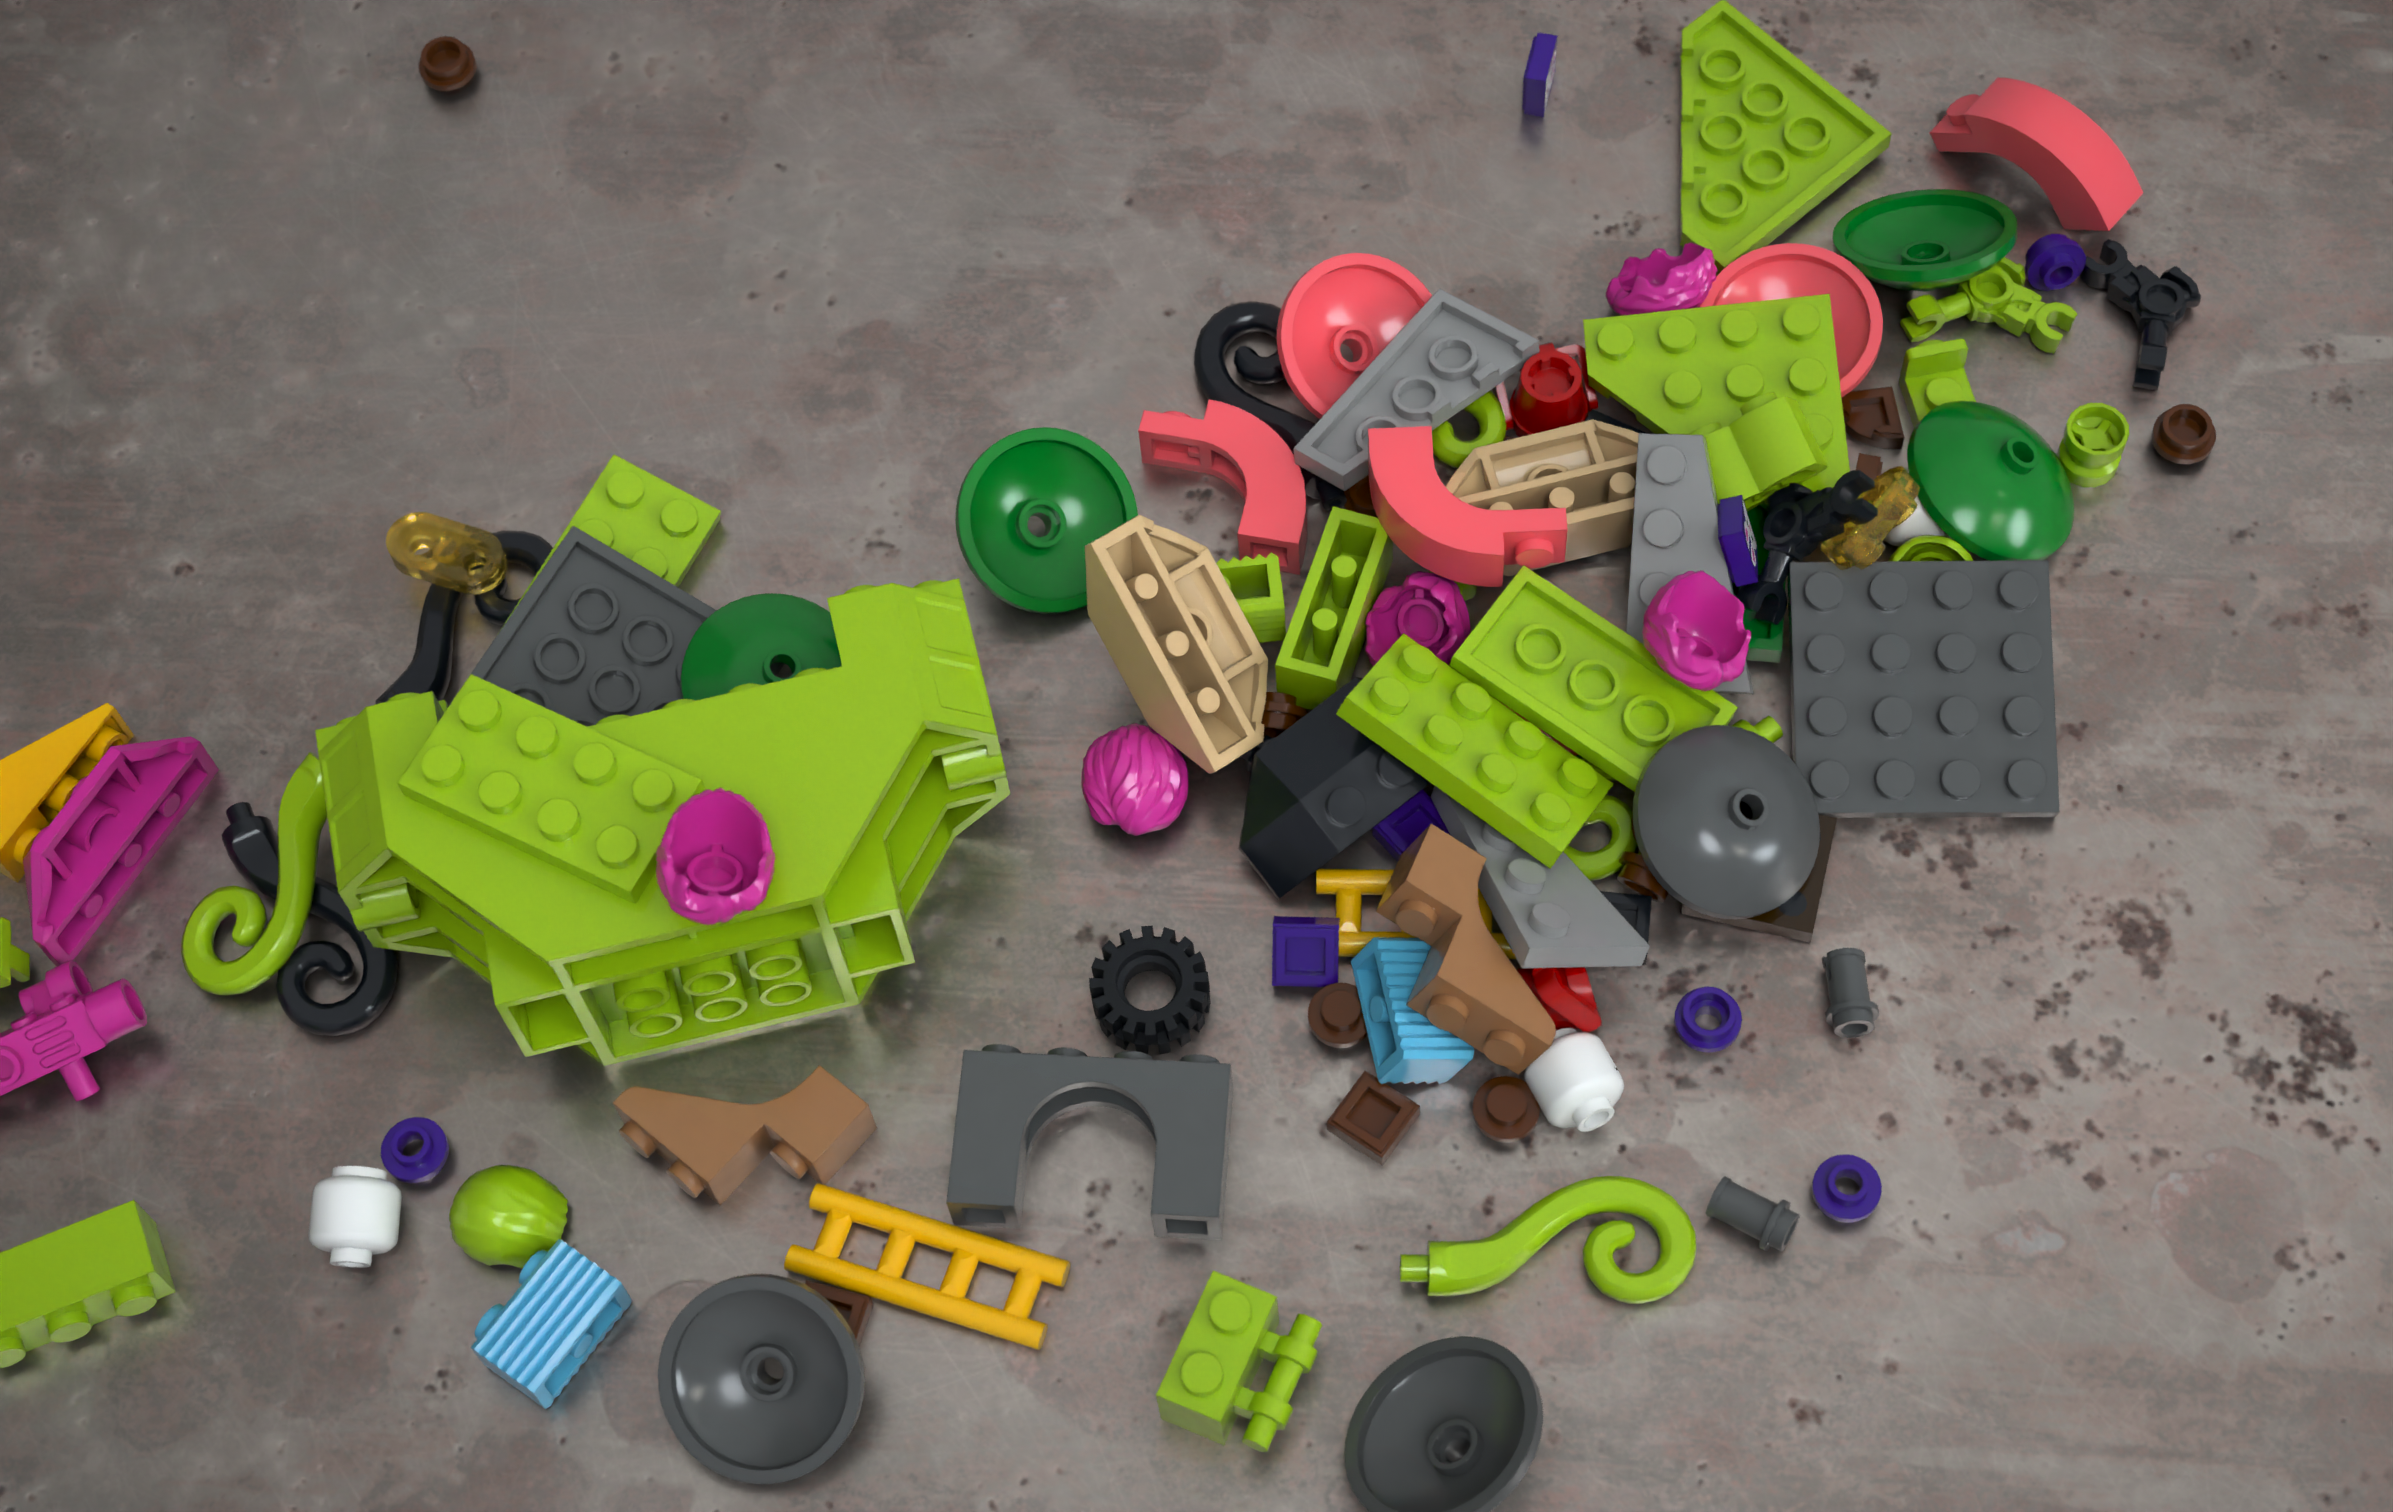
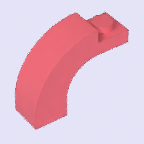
M1998 77L1981 96L1970 94L1954 101L1948 107L1947 114L1929 132L1938 151L1990 153L2003 157L2022 168L2043 189L2064 229L2110 231L2143 194L2128 161L2099 125L2062 97L2025 81Z
M1210 399L1208 400L1204 419L1192 418L1178 411L1159 413L1144 410L1138 430L1142 463L1202 472L1227 482L1239 493L1245 503L1237 533L1239 560L1241 561L1246 555L1254 559L1258 554L1266 558L1272 552L1279 558L1280 572L1300 575L1307 545L1305 484L1301 469L1295 464L1294 454L1278 433L1253 414L1230 404Z
M1432 426L1368 429L1369 486L1374 510L1389 538L1417 564L1452 581L1483 587H1502L1504 565L1518 564L1520 566L1524 565L1527 568H1540L1550 563L1565 562L1568 531L1566 508L1488 510L1469 505L1448 491L1439 479L1433 458Z

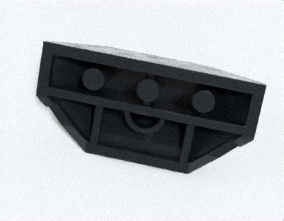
M1353 678L1253 755L1238 849L1277 899L1284 896L1430 784L1424 777L1336 715L1347 695L1363 678Z

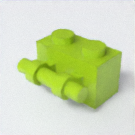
M1213 1270L1156 1393L1161 1419L1221 1445H1225L1237 1416L1241 1415L1250 1419L1242 1442L1257 1451L1267 1452L1276 1430H1284L1293 1411L1292 1406L1288 1403L1301 1373L1308 1374L1318 1354L1313 1346L1322 1328V1324L1313 1317L1297 1314L1289 1334L1278 1335L1275 1333L1279 1324L1277 1296ZM1263 1358L1275 1363L1263 1392L1250 1390Z

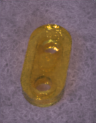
M1897 466L1882 473L1874 479L1875 487L1863 492L1857 498H1863L1877 508L1878 515L1873 520L1861 525H1856L1849 521L1844 524V533L1822 542L1821 551L1840 570H1846L1854 565L1862 570L1871 565L1885 550V545L1882 541L1891 529L1903 523L1916 510L1917 503L1915 498L1920 491V486L1904 467Z
M427 512L407 514L395 521L388 530L386 546L395 567L408 576L466 594H481L498 586L507 573L508 562L499 539L486 530ZM421 548H430L424 554H414L417 550ZM476 565H484L479 569L469 571Z

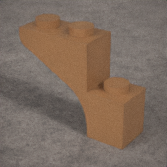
M1431 823L1401 854L1376 910L1377 913L1397 924L1405 933L1415 936L1431 946L1406 1005L1428 1018L1434 1026L1449 1031L1481 1051L1492 1062L1505 1066L1519 1075L1551 1047L1556 1034L1555 1024L1490 934L1482 919L1478 904V883L1487 858Z
M820 1065L796 1088L781 1097L764 1103L740 1104L639 1086L626 1089L613 1101V1105L624 1123L619 1133L637 1152L649 1158L655 1151L671 1164L666 1170L667 1174L686 1193L696 1198L703 1191L720 1206L769 1153L795 1178L800 1179L807 1173L818 1183L826 1185L877 1129L869 1105Z

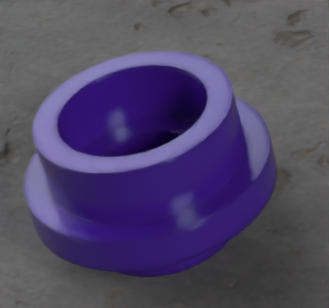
M2063 234L2046 235L2029 247L2025 256V275L2029 283L2035 289L2041 291L2065 288L2083 271L2086 263L2085 253L2076 241L2069 239Z
M1702 987L1688 992L1679 1001L1674 1016L1675 1029L1680 1039L1692 1049L1708 1053L1718 1052L1729 1047L1738 1037L1742 1024V1015L1737 1002L1728 993L1715 987ZM1701 1015H1711L1718 1020L1719 1026L1713 1030H1706L1700 1028L1695 1019Z
M413 1117L400 1121L387 1132L381 1145L383 1165L395 1179L405 1183H420L434 1178L442 1170L449 1154V1143L444 1131L437 1123L423 1117ZM418 1139L423 1140L424 1143L420 1152L413 1156L403 1155V1150L409 1143Z
M1843 1154L1828 1158L1818 1167L1812 1181V1195L1817 1207L1826 1216L1839 1222H1857L1868 1217L1876 1209L1882 1192L1881 1180L1874 1167L1864 1159L1854 1155ZM1842 1177L1851 1178L1857 1182L1860 1191L1853 1195L1843 1194L1837 1189L1835 1181Z

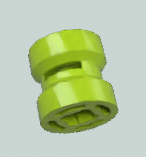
M2088 403L2075 409L2070 414L2066 423L2064 436L2056 454L2066 471L2069 482L2080 487L2095 488L2109 482L2118 469L2121 454L2126 446L2129 437V424L2121 412L2115 407L2104 403Z

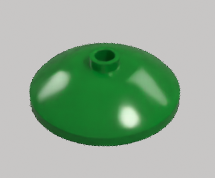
M1951 189L1907 191L1874 199L1844 215L1833 230L1834 252L1854 264L1869 281L1896 289L1922 292L1951 287L1989 270L2011 251L2017 241V219L2009 207L1994 198L1982 194Z
M1952 401L1932 409L1912 431L1907 448V463L1913 487L1931 518L1949 537L1961 544V546L1990 561L2045 560L2067 540L2074 521V501L2068 476L2051 446L2026 422L2008 411L1992 405L1973 401Z
M1042 427L1021 430L1010 434L990 446L977 458L967 472L960 487L956 504L955 523L963 557L972 573L988 591L1016 608L1035 613L1054 614L1072 611L1087 605L1085 545L1133 517L1138 516V510L1133 490L1125 473L1109 453L1095 442L1080 434L1059 428ZM1031 516L1039 517L1044 522L1045 533L1042 537L1034 536L1029 531L1028 520Z
M779 593L751 595L721 607L701 624L688 645L681 667V698L697 701L726 694L734 687L743 684L755 683L764 685L793 678L799 672L810 668H824L828 670L842 666L830 612L806 599ZM776 662L784 663L790 667L792 675L788 678L776 677L772 673L770 665Z

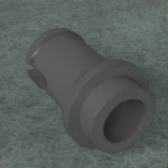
M1856 948L1836 949L1828 952L1827 957L1822 958L1831 1005L1825 1012L1827 1024L1834 1027V1032L1837 1036L1844 1038H1855L1871 1033L1875 1028L1874 1021L1879 1017L1878 1005L1870 1001L1865 970V954L1862 950Z
M1726 1176L1717 1185L1706 1210L1707 1216L1713 1219L1716 1218L1760 1240L1759 1248L1764 1251H1768L1770 1247H1773L1782 1252L1790 1241L1800 1217L1798 1213L1789 1210L1790 1202L1782 1199L1777 1204L1732 1182V1179Z

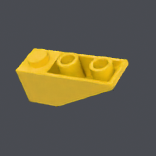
M105 703L0 760L1 874L17 883L25 875L23 859L31 849L35 837L43 828L50 825L65 806L77 783L90 774L111 746L128 744L134 737L133 732L114 706Z

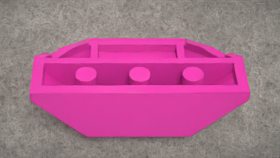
M189 736L111 746L90 774L77 783L70 799L50 825L43 828L35 837L31 849L23 859L32 936L35 943L55 966L76 958L219 771L200 741Z

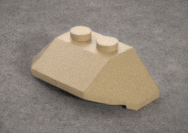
M1592 419L1474 448L1445 487L1461 501L1482 509L1566 508L1568 531L1565 562L1625 548L1632 544L1639 433ZM1550 563L1549 565L1544 566V567H1548V566H1552V565H1556V564H1560V563ZM1518 564L1504 565L1503 575H1516L1522 566ZM1529 568V569H1530V570H1536V569H1540V568Z
M1142 515L1133 517L1085 545L1088 616L1148 725L1209 774L1217 772L1264 742V724H1261L1266 702L1268 658L1208 547L1173 530L1154 524V521Z

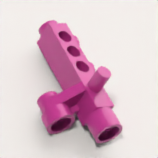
M70 960L45 973V980L19 991L20 1004L26 1015L10 1023L12 1028L0 1033V1096L59 1069L76 1102L98 1092L100 1087L83 1057L106 1047L111 1041L147 1024L143 1004L133 986L126 979L122 978L93 992L91 984L82 968L75 961Z

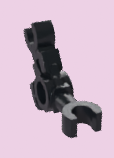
M2107 239L2103 243L2100 259L2109 265H2101L2087 256L2085 267L2079 276L2083 282L2091 287L2108 289L2106 297L2125 311L2132 313L2133 320L2138 327L2137 331L2142 332L2133 387L2158 390L2161 371L2165 367L2167 336H2171L2172 330L2182 322L2186 308L2199 306L2201 300L2199 289L2193 279L2176 266L2163 272L2160 278L2145 265L2135 267L2128 260L2125 248L2117 241Z
M1852 470L1837 480L1833 489L1826 487L1820 491L1812 492L1811 489L1800 484L1789 483L1788 487H1784L1770 495L1766 501V510L1769 514L1763 526V535L1766 539L1763 548L1768 550L1769 554L1760 575H1758V582L1743 585L1738 590L1736 597L1744 604V609L1756 612L1755 619L1758 621L1778 625L1787 609V596L1783 589V584L1789 573V563L1793 561L1802 562L1803 558L1810 555L1820 542L1844 533L1845 523L1850 521L1856 525H1861L1873 520L1878 515L1877 508L1865 499L1857 498L1863 492L1875 487L1874 480L1860 470Z

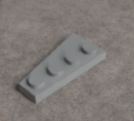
M1439 288L1293 448L1295 464L1346 491L1369 475L1368 429L1432 426V430H1434L1523 368L1524 363L1531 356L1539 353V340Z
M1639 433L1626 633L1644 644L1642 629L1645 611L1658 590L1674 577L1687 571L1697 572L1703 570L1706 574L1715 578L1721 585H1724L1734 595L1731 578L1718 539V501L1707 442L1703 435ZM1745 662L1744 670L1739 677L1735 678L1732 682H1723L1712 690L1716 693L1754 694L1747 662Z
M1434 786L1431 800L1450 835L1487 858L1480 874L1478 887L1521 968L1642 966L1650 945L1564 852L1552 868L1549 869Z

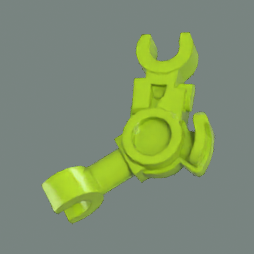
M2004 257L1989 270L1959 284L1955 294L1937 300L1930 294L1921 295L1907 302L1906 307L1912 316L1902 319L1900 325L1911 342H1918L1932 336L1944 323L1966 315L1970 321L1975 320L1982 323L1996 322L1999 327L2019 338L2023 332L2030 334L2031 340L2037 348L2054 354L2063 335L2058 331L2052 330L2048 325H2055L2069 332L2077 313L2072 307L2064 303L2041 302L2042 297L2039 294L2023 286L2025 283L2024 267L2020 263H2015Z

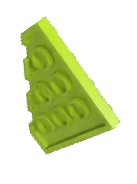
M1720 0L1682 29L1680 43V246L1684 248L1686 243L1691 242L1712 250L1715 259L1714 264L1718 270L1716 276L1742 255L1770 244L1888 149L1892 134L1726 0Z
M1830 294L1583 320L1589 386L1607 399L1611 396L1636 414L1638 422L1653 433L1688 435L1692 431L1713 422H1719L1721 427H1725L1743 416L1740 408L1746 402L1762 394L1774 392L1777 398L1785 395L1797 400L1829 466L1800 485L1811 489L1812 492L1820 491L1826 487L1833 489L1837 480L1845 473L1850 472ZM1766 501L1760 504L1765 510L1767 508ZM1849 521L1844 524V529L1855 528V524Z

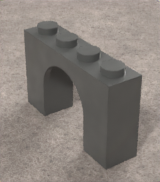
M1003 1044L987 1045L982 1048V1051L964 1050L946 1201L954 1225L1021 1229L1027 1164L1035 1140L1043 1129L1057 1117L1082 1107L1102 1106L1120 1110L1138 1120L1147 1129L1156 1144L1151 1202V1219L1154 1235L1159 1237L1222 1240L1234 1089L1231 1064L1220 1063L1214 1057L1200 1054L1184 1056L1180 1061L1153 1060L1150 1055L1137 1051L1119 1052L1112 1058L1087 1056L1084 1052L1073 1048H1054L1049 1050L1048 1054L1021 1053L1019 1049Z

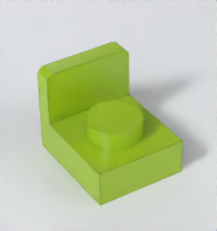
M1961 338L1945 342L1942 340H1929L1905 352L1898 383L1914 428L1928 412L1939 405L1952 401L1976 402L1964 369L1968 354L1965 339Z

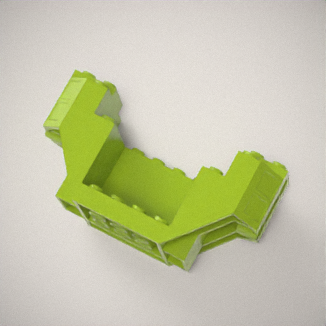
M959 578L945 582L938 580L925 581L913 588L895 583L880 586L860 585L849 589L842 595L827 598L842 664L840 667L828 670L824 668H810L799 672L790 679L764 685L755 683L743 684L734 687L726 694L697 701L692 699L675 700L659 710L634 716L612 715L601 719L596 725L587 726L702 779L706 789L714 791L721 787L725 791L731 790L734 794L742 795L762 814L776 858L771 884L766 898L754 910H745L725 923L718 922L706 925L675 913L670 908L667 899L658 885L656 873L635 904L405 796L397 782L449 707L445 699L437 701L433 691L422 694L401 693L391 697L387 702L366 706L357 716L345 718L334 726L315 730L338 893L349 908L358 931L365 933L373 947L455 958L491 984L495 1007L525 1057L576 1045L603 1066L860 1004L879 971L915 963L906 923L954 838L1010 795L998 735Z

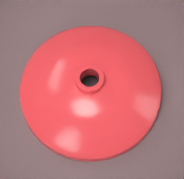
M1800 243L1775 244L1742 255L1716 276V280L1712 282V288L1709 290L1706 299L1700 305V307L1830 294L1841 398L1857 387L1866 377L1878 356L1883 331L1882 310L1870 281L1854 264L1844 257L1814 245Z
M1349 253L1334 256L1314 266L1297 280L1288 292L1279 314L1277 350L1282 371L1290 388L1299 401L1312 414L1321 419L1426 304L1432 295L1425 285L1409 270L1398 263L1367 253ZM1341 344H1345L1351 349L1353 353L1352 362L1342 357L1340 351Z

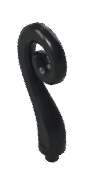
M1255 301L1227 306L1211 317L1201 329L1196 342L1194 370L1200 388L1208 400L1230 404L1264 421L1278 433L1294 454L1293 448L1312 429L1315 423L1247 393L1233 381L1225 364V352L1228 346L1244 334L1253 332L1265 333L1277 340V324L1281 308L1269 303ZM1241 346L1235 351L1233 362L1237 371L1247 381L1256 384H1274L1286 379L1279 361L1278 350L1268 357L1259 356L1255 350L1248 346ZM1300 467L1307 496L1321 499L1325 510L1331 511L1333 506L1342 508L1347 503L1346 495L1342 489Z
M499 531L477 538L455 552L438 571L426 595L413 660L401 676L375 700L376 704L387 702L391 697L401 693L422 694L433 691L437 701L443 700L451 677L456 611L465 591L484 572L505 563H518L529 567L535 576L553 547L542 537L529 532ZM493 569L487 572L479 581L474 593L475 604L484 618L493 624L503 627L521 598L508 600L502 597L508 586L506 575L501 570Z
M236 803L226 810L230 826L222 833L225 849L243 878L262 894L276 900L278 885V836L271 820L267 817L255 816L250 803ZM316 876L310 914L339 926L350 935L363 961L361 982L356 990L344 1000L332 1004H321L312 1000L305 990V982L309 975L317 970H325L336 980L345 981L353 975L354 963L349 952L340 944L329 941H310L296 948L285 964L278 970L276 988L282 1009L295 1024L316 1035L336 1037L362 1030L381 1015L393 996L397 976L396 950L373 947L365 933L358 931L351 912L339 895L337 886Z

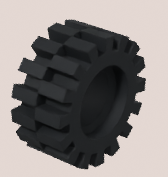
M1153 925L1141 926L1142 937L1133 939L1131 931L1128 929L1119 933L1121 941L1119 946L1116 947L1109 940L1102 947L1104 959L1101 960L1095 957L1091 967L1093 978H1089L1090 993L1095 1017L1099 1019L1101 1030L1107 1038L1114 1034L1117 1046L1126 1050L1131 1042L1135 1044L1137 1052L1148 1054L1149 1045H1158L1159 1054L1161 1055L1171 1052V1041L1177 1039L1180 1046L1183 1047L1191 1041L1190 1030L1193 1028L1200 1032L1204 1026V1012L1209 1013L1211 1004L1208 971H1206L1205 960L1201 952L1194 953L1193 942L1186 936L1180 942H1177L1175 930L1164 927L1161 937L1154 936ZM1145 971H1160L1167 974L1176 985V991L1172 1000L1166 1006L1150 1011L1140 1010L1131 1005L1125 997V989L1128 982L1135 975Z

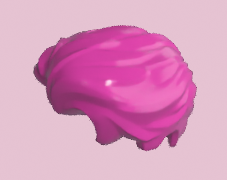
M1689 242L1684 245L1680 256H1670L1664 248L1653 249L1648 257L1643 259L1638 257L1627 258L1619 275L1613 278L1607 287L1606 299L1609 306L1620 316L1699 308L1712 288V282L1716 280L1718 270L1714 264L1713 252L1706 247Z
M1703 570L1697 572L1687 571L1674 577L1661 587L1646 609L1642 629L1644 646L1656 658V662L1666 673L1688 687L1708 691L1715 689L1723 682H1732L1744 670L1749 649L1748 644L1751 639V631L1749 629L1745 630L1743 624L1744 604L1731 594L1724 585H1721L1715 578L1706 574Z
M1416 571L1411 575H1407L1402 585L1385 588L1378 595L1366 617L1367 643L1365 652L1372 666L1381 659L1403 633L1421 646L1431 650L1436 657L1450 665L1452 656L1471 633L1467 606L1458 585L1454 581L1437 574Z
M1134 723L1127 726L1122 725L1116 730H1110L1105 735L1094 740L1089 746L1086 756L1083 758L1081 786L1090 814L1098 823L1102 825H1119L1127 834L1138 836L1164 829L1178 818L1188 795V769L1179 749L1149 725Z
M721 787L714 791L706 789L699 795L690 797L674 811L662 841L657 848L656 878L670 908L680 916L701 924L725 923L745 910H754L766 898L773 878L774 862L776 859L768 828L762 814L742 795L734 794L731 790L725 791Z

